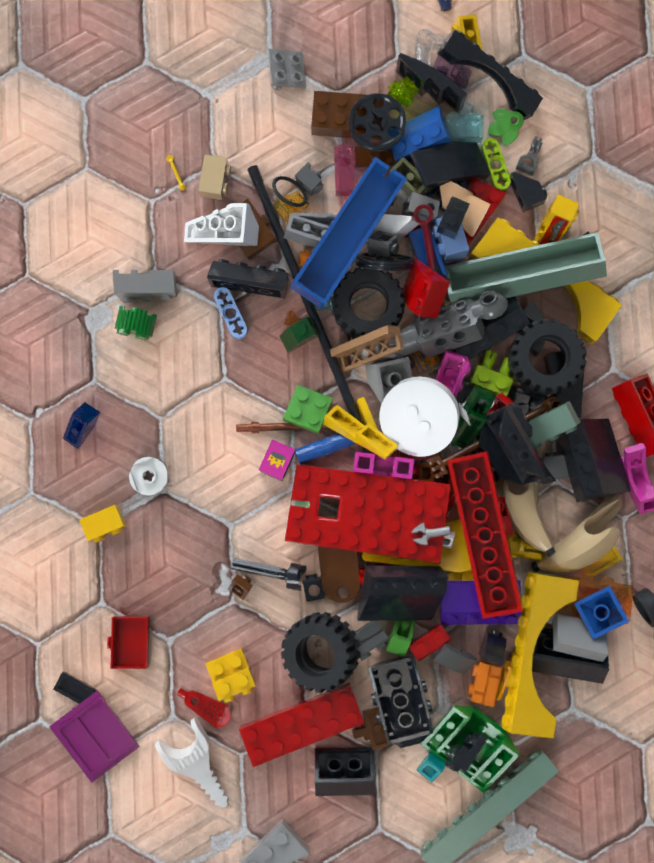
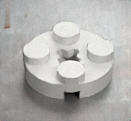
M144 457L137 460L129 474L131 486L140 494L156 495L168 484L169 474L167 467L156 458ZM147 471L154 473V477H152L150 482L148 479H144Z

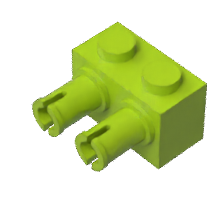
M487 350L482 364L477 365L474 369L468 386L472 389L474 386H478L492 391L494 398L501 392L507 396L514 380L510 377V362L505 357L499 372L493 371L492 367L498 354L493 352L491 355L492 351Z

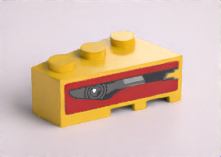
M558 194L546 211L534 241H537L540 245L560 241L565 232L567 233L569 227L576 221L580 212L577 210L580 203Z

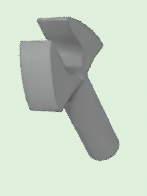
M422 523L412 533L423 532L426 535L421 539L413 540L419 544L428 545L427 541L430 537L448 535L451 533V530L448 526L427 529L425 524Z

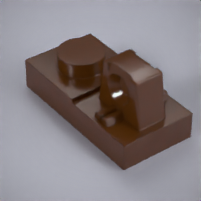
M236 574L228 590L244 600L253 585L250 584L251 579L248 576Z

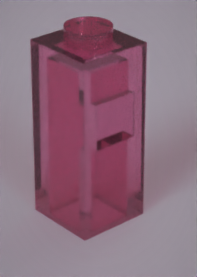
M339 144L334 147L336 196H350L355 188L353 146L348 144Z

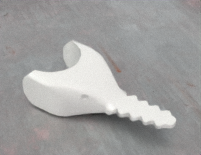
M195 717L191 719V725L196 739L190 746L175 749L168 746L162 740H158L155 743V747L169 769L195 779L196 783L201 784V789H206L205 794H210V800H215L216 806L224 808L227 806L228 796L223 795L224 789L219 788L221 784L216 782L217 776L212 775L213 770L210 769V743L206 731Z

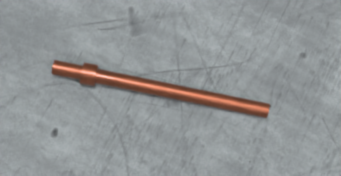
M251 422V424H236V432H252V434L259 433V431L306 430L291 423L259 424V422ZM325 425L321 427V429H330Z

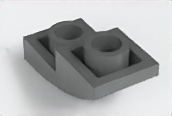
M445 643L434 655L436 662L463 674H466L477 662V658L465 650L461 649L458 651L448 643Z

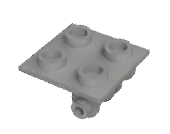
M268 49L271 87H273V90H280L281 86L306 88L303 53Z

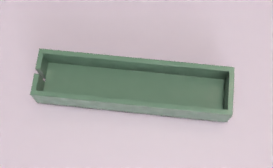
M598 232L444 266L447 272L446 280L450 282L448 294L451 303L468 297L474 301L479 300L480 296L486 291H494L508 298L607 277L606 260Z

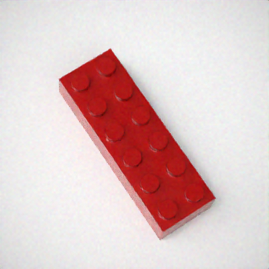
M347 683L332 691L324 692L240 726L239 732L253 767H256L364 724V719L351 685Z

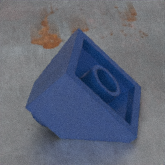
M611 586L574 603L593 639L631 621Z

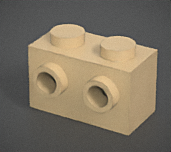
M204 154L198 189L200 197L223 200V194H227L228 183H225L226 176H230L231 165L228 164L227 158Z

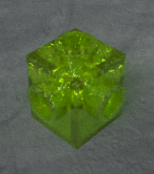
M405 77L398 82L394 81L389 86L387 95L396 99L402 107L405 106L407 108L413 103L419 89L408 77Z

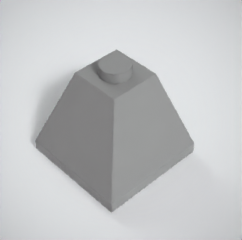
M409 357L383 360L365 365L368 383L380 402H383L386 395L396 384L412 377Z

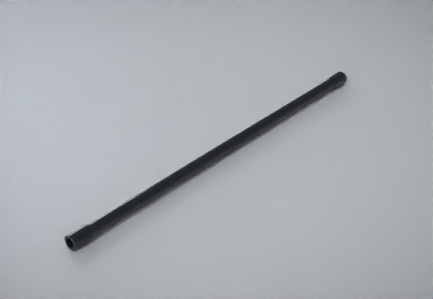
M253 165L247 171L258 192L292 277L295 279L300 269L288 240L283 238V228L268 195L257 165ZM301 296L309 318H313L321 334L318 337L348 412L364 425L336 357H331L330 349H332V346L315 305ZM362 447L364 453L375 454L367 450L366 448Z

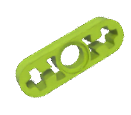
M488 138L483 142L481 151L491 172L489 176L493 187L504 192L508 189L511 179L498 141L494 138ZM488 144H490L491 147L494 146V149H493V155H494V156H492V157H491V151H490V149H486L487 146H488ZM499 161L501 168L493 169L491 162ZM500 173H501V175H500L501 180H502V181H506L505 184H504V186H502L501 184H498V181H499V175H498V174H500Z

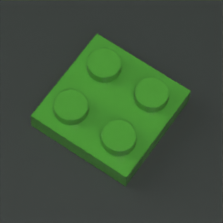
M297 385L283 421L319 434L333 398Z

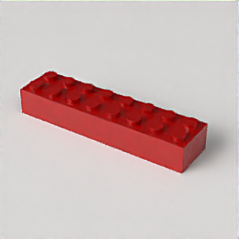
M489 452L447 460L482 619L522 612L524 609Z

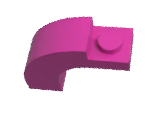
M641 443L624 448V456L621 457L630 486L631 491L629 493L640 514L653 511L654 487L647 473L646 447Z

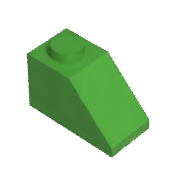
M416 620L394 621L386 651L405 657L411 644Z

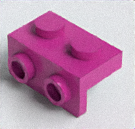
M446 350L435 380L444 384L454 397H457L458 392H462L464 387L463 378L469 374L471 364H469L468 357Z

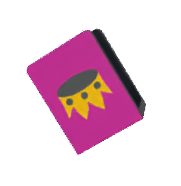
M272 440L258 470L283 482L295 455V449Z

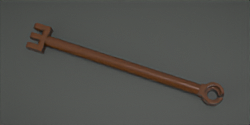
M549 396L540 407L525 414L524 417L529 422L543 413L554 409L552 408L553 402H556L555 408L560 406L561 402L558 398ZM479 440L444 459H441L438 454L428 459V465L436 462V464L430 467L431 472L439 469V471L433 474L434 478H439L448 473L445 468L448 465L447 460L464 457L481 448L478 444Z

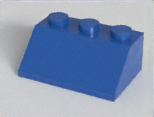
M440 106L406 122L403 137L391 148L395 161L399 162L402 157L408 162L412 161L410 155L412 152L446 145L453 141ZM395 128L388 131L391 137H396L399 134Z

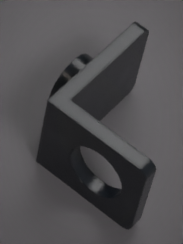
M317 573L306 575V579L302 580L306 601L324 599L325 593L322 588L321 576L317 577ZM311 585H317L320 588V593L317 596L309 594L308 589Z

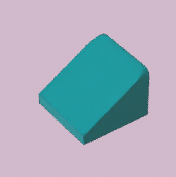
M430 752L416 771L432 783L443 772L445 763Z

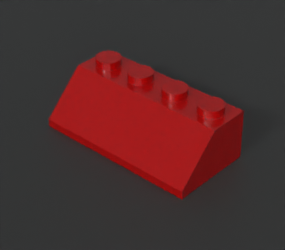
M648 373L611 389L614 399L620 406L621 415L629 426L630 434L634 437L636 444H644L646 447V457L654 455V386Z

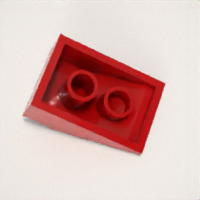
M414 258L413 268L410 269L403 287L407 307L419 317L437 318L450 282L420 260Z

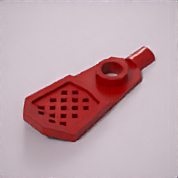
M181 688L179 689L177 696L183 698L184 704L215 728L227 725L231 718L228 704L193 690L187 692ZM192 698L198 699L197 705L192 704Z

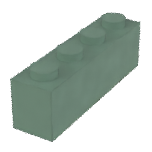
M570 401L529 421L533 428L531 439L536 449L542 446L541 442L546 440L552 442L559 438L558 434L564 431L568 434L577 429L576 426L580 423V420Z

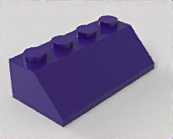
M474 580L448 581L445 596L439 605L441 625L518 624V619L521 616V612L482 619ZM518 580V585L521 594V581Z

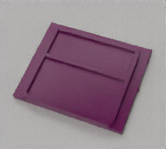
M98 690L49 726L91 783L140 747Z

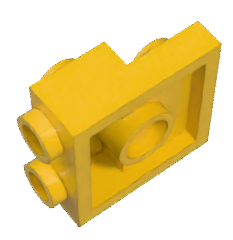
M242 648L205 663L218 701L223 700L226 703L235 699L234 695L242 692V695H246L254 691L253 687L256 686V682Z

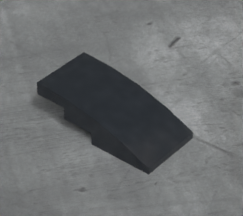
M402 53L398 55L396 72L421 97L428 93L439 105L446 101L457 113L463 109L467 93L454 81L418 59Z
M477 142L446 144L415 151L410 154L424 187H440L450 181L454 183H467L473 178H487L491 174Z

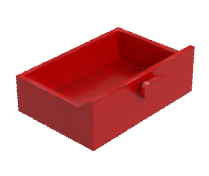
M150 616L112 617L111 637L107 638V649H111L110 669H147L149 667Z

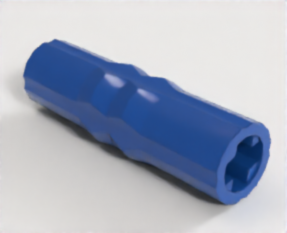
M338 433L295 449L301 465L352 446L354 442Z

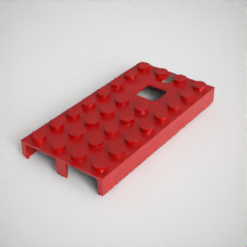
M296 464L285 541L441 564L444 535L430 537L427 541L428 545H422L413 539H421L426 534L423 532L412 533V531L422 523L425 524L427 529L446 527L451 484ZM321 497L340 500L336 519L318 516Z

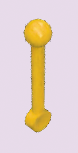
M168 155L166 159L171 164L177 178L179 190L184 191L186 185L181 181L174 164V157Z

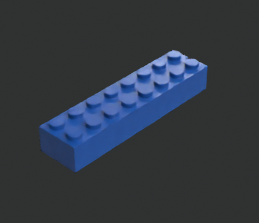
M376 157L290 286L292 290L323 309L408 179L394 169L386 178L385 174L390 166Z

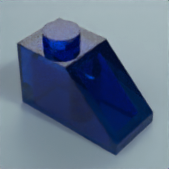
M84 402L71 414L63 439L79 449L95 427L101 412Z

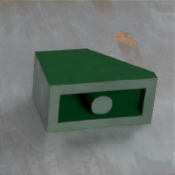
M305 317L289 326L279 337L287 353H290L319 337L321 334L313 318Z

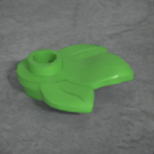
M503 108L495 110L492 113L495 121L491 123L488 134L502 136L503 145H510L517 139L518 130L523 126L524 118L517 111L509 112ZM517 118L518 121L517 123L513 124L511 123V119Z

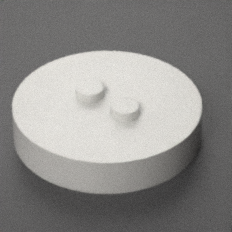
M411 377L399 382L389 391L382 402L379 418L383 434L398 445L397 449L399 451L420 457L438 453L451 442L459 426L460 410L456 398L444 384L428 377Z

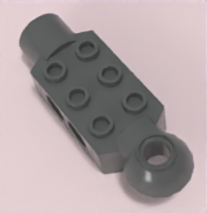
M486 291L480 296L479 300L474 301L468 297L441 307L437 318L415 316L410 326L400 329L404 349L400 353L402 356H406L419 351L426 358H430L444 353L446 350L450 351L481 340L485 334V327L481 319L489 320L501 316L508 307V301L499 293Z

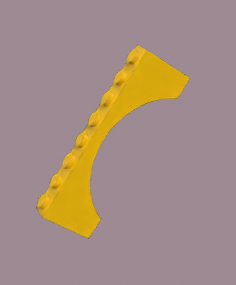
M497 217L469 258L474 260L540 244L537 241L528 239L523 231L511 227L507 220ZM589 281L565 285L574 302L577 313V332L579 333L577 335L593 345L622 307V304L619 303L616 297L609 296L603 292L602 287L597 284L593 285Z
M528 572L524 582L525 592L522 598L524 609L518 619L519 629L518 635L515 638L516 647L512 657V671L508 679L509 689L508 695L505 698L506 708L505 714L502 717V729L512 734L554 738L557 718L544 707L537 695L532 676V658L537 638L546 622L560 608L576 601L579 581Z

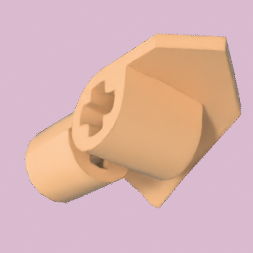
M452 181L441 185V200L445 210L452 196L470 203L462 221V226L473 237L490 204Z

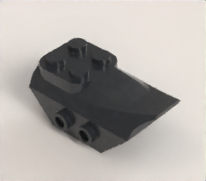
M509 403L486 415L487 421L481 429L478 444L483 452H489L491 465L499 478L523 485L531 482L545 485L556 481L538 454L536 446L531 439L533 428L527 422L519 405Z
M414 656L397 657L370 666L368 670L374 690L371 698L373 706L378 705L379 713H376L378 725H383L387 745L396 744L400 748L422 743L427 735L433 734L429 713L433 712L430 700L425 698L424 693L428 692L425 680L421 681Z

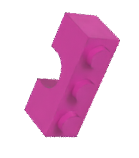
M355 452L353 472L412 479L414 459L388 457L385 460L375 454Z

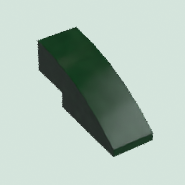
M474 386L463 407L467 412L470 425L460 415L458 429L451 440L452 445L464 448L474 442L487 421V412L495 401L492 391Z

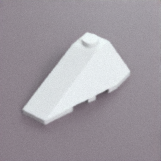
M231 203L224 209H217L210 215L201 216L187 222L185 225L184 242L257 246L259 226L248 203Z

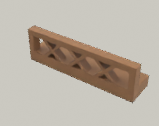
M386 325L330 349L331 357H340L343 372H349L404 349L400 326ZM393 337H395L397 344L394 348L389 346ZM378 343L382 345L379 354L374 351ZM365 349L368 351L365 359H362L360 356ZM349 355L354 357L351 365H348L347 356Z

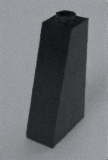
M562 351L549 353L544 356L547 375L557 374L563 368L564 356ZM584 368L582 369L583 374L577 379L575 384L563 392L552 395L559 399L561 405L570 401L578 418H581Z

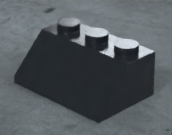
M372 747L315 748V796L375 795V767Z

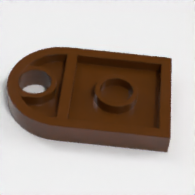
M318 547L322 588L325 595L338 603L351 601L357 596L361 588L358 576L360 574L358 552ZM340 587L347 589L348 596L346 598L338 596L337 591Z

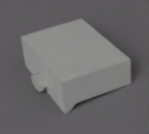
M562 614L556 615L552 622L554 651L601 662L605 660L608 655L607 633L593 639L583 619Z

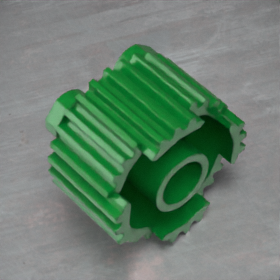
M120 305L114 329H117L116 334L123 336L133 334L136 335L135 339L146 341L149 340V337L152 338L157 315L149 316L147 315L148 311L134 307L131 310H125V306Z

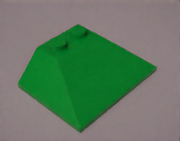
M454 705L435 726L433 734L427 735L420 745L445 763L447 757L445 754L451 745L459 744L464 746L463 741L469 733L483 734L488 738L466 773L459 771L458 774L484 793L518 758L519 752L507 731L476 707Z

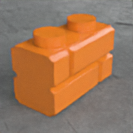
M478 661L477 665L474 664L471 676H474L473 684H469L467 689L469 700L494 707L503 668L482 661Z

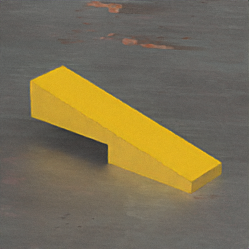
M338 405L325 415L323 425L385 460L398 448L396 443L371 424L363 425Z

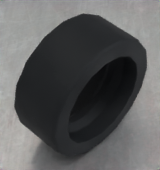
M644 588L633 595L632 599L643 619L654 628V594L648 588Z

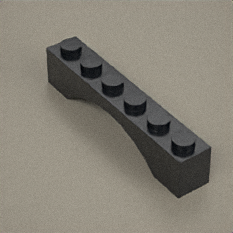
M454 30L449 33L437 52L440 57L451 65L472 66L488 74L503 91L509 109L512 112L517 111L521 113L524 120L534 115L543 99L536 89L527 86L522 78L513 75L509 68L500 65L492 55L486 54L478 44L469 41L465 34L460 31Z

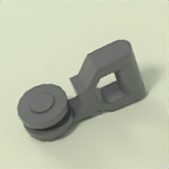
M535 136L530 151L534 148L536 154L528 152L527 155L521 156L515 169L533 176L538 164L536 158L542 146V138L537 140V136ZM523 159H531L533 166L530 167L523 164Z

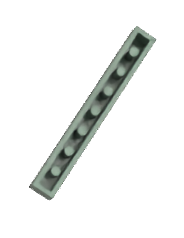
M541 749L532 751L523 764H517L509 776L505 775L500 778L496 787L486 790L482 794L483 798L478 802H472L463 815L459 814L452 820V824L449 827H443L437 832L436 838L432 841H426L420 850L421 856L426 863L454 862L555 776L559 771Z

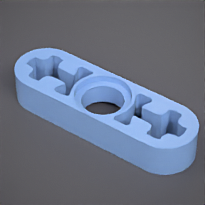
M224 287L218 288L214 293V299L231 335L238 340L245 338L248 330L230 291ZM222 292L224 295L228 294L226 296L228 305L226 306L224 305L222 299L218 300V298L220 297V293ZM228 309L236 311L234 318L226 317L225 313ZM237 321L239 327L244 328L241 335L234 333L236 328L233 322Z

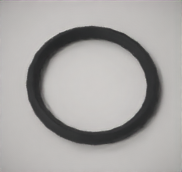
M279 176L273 180V191L281 201L293 207H302L307 203L306 191L298 182L286 176ZM285 180L299 188L304 196L303 202L293 203L284 198L276 188L277 181Z

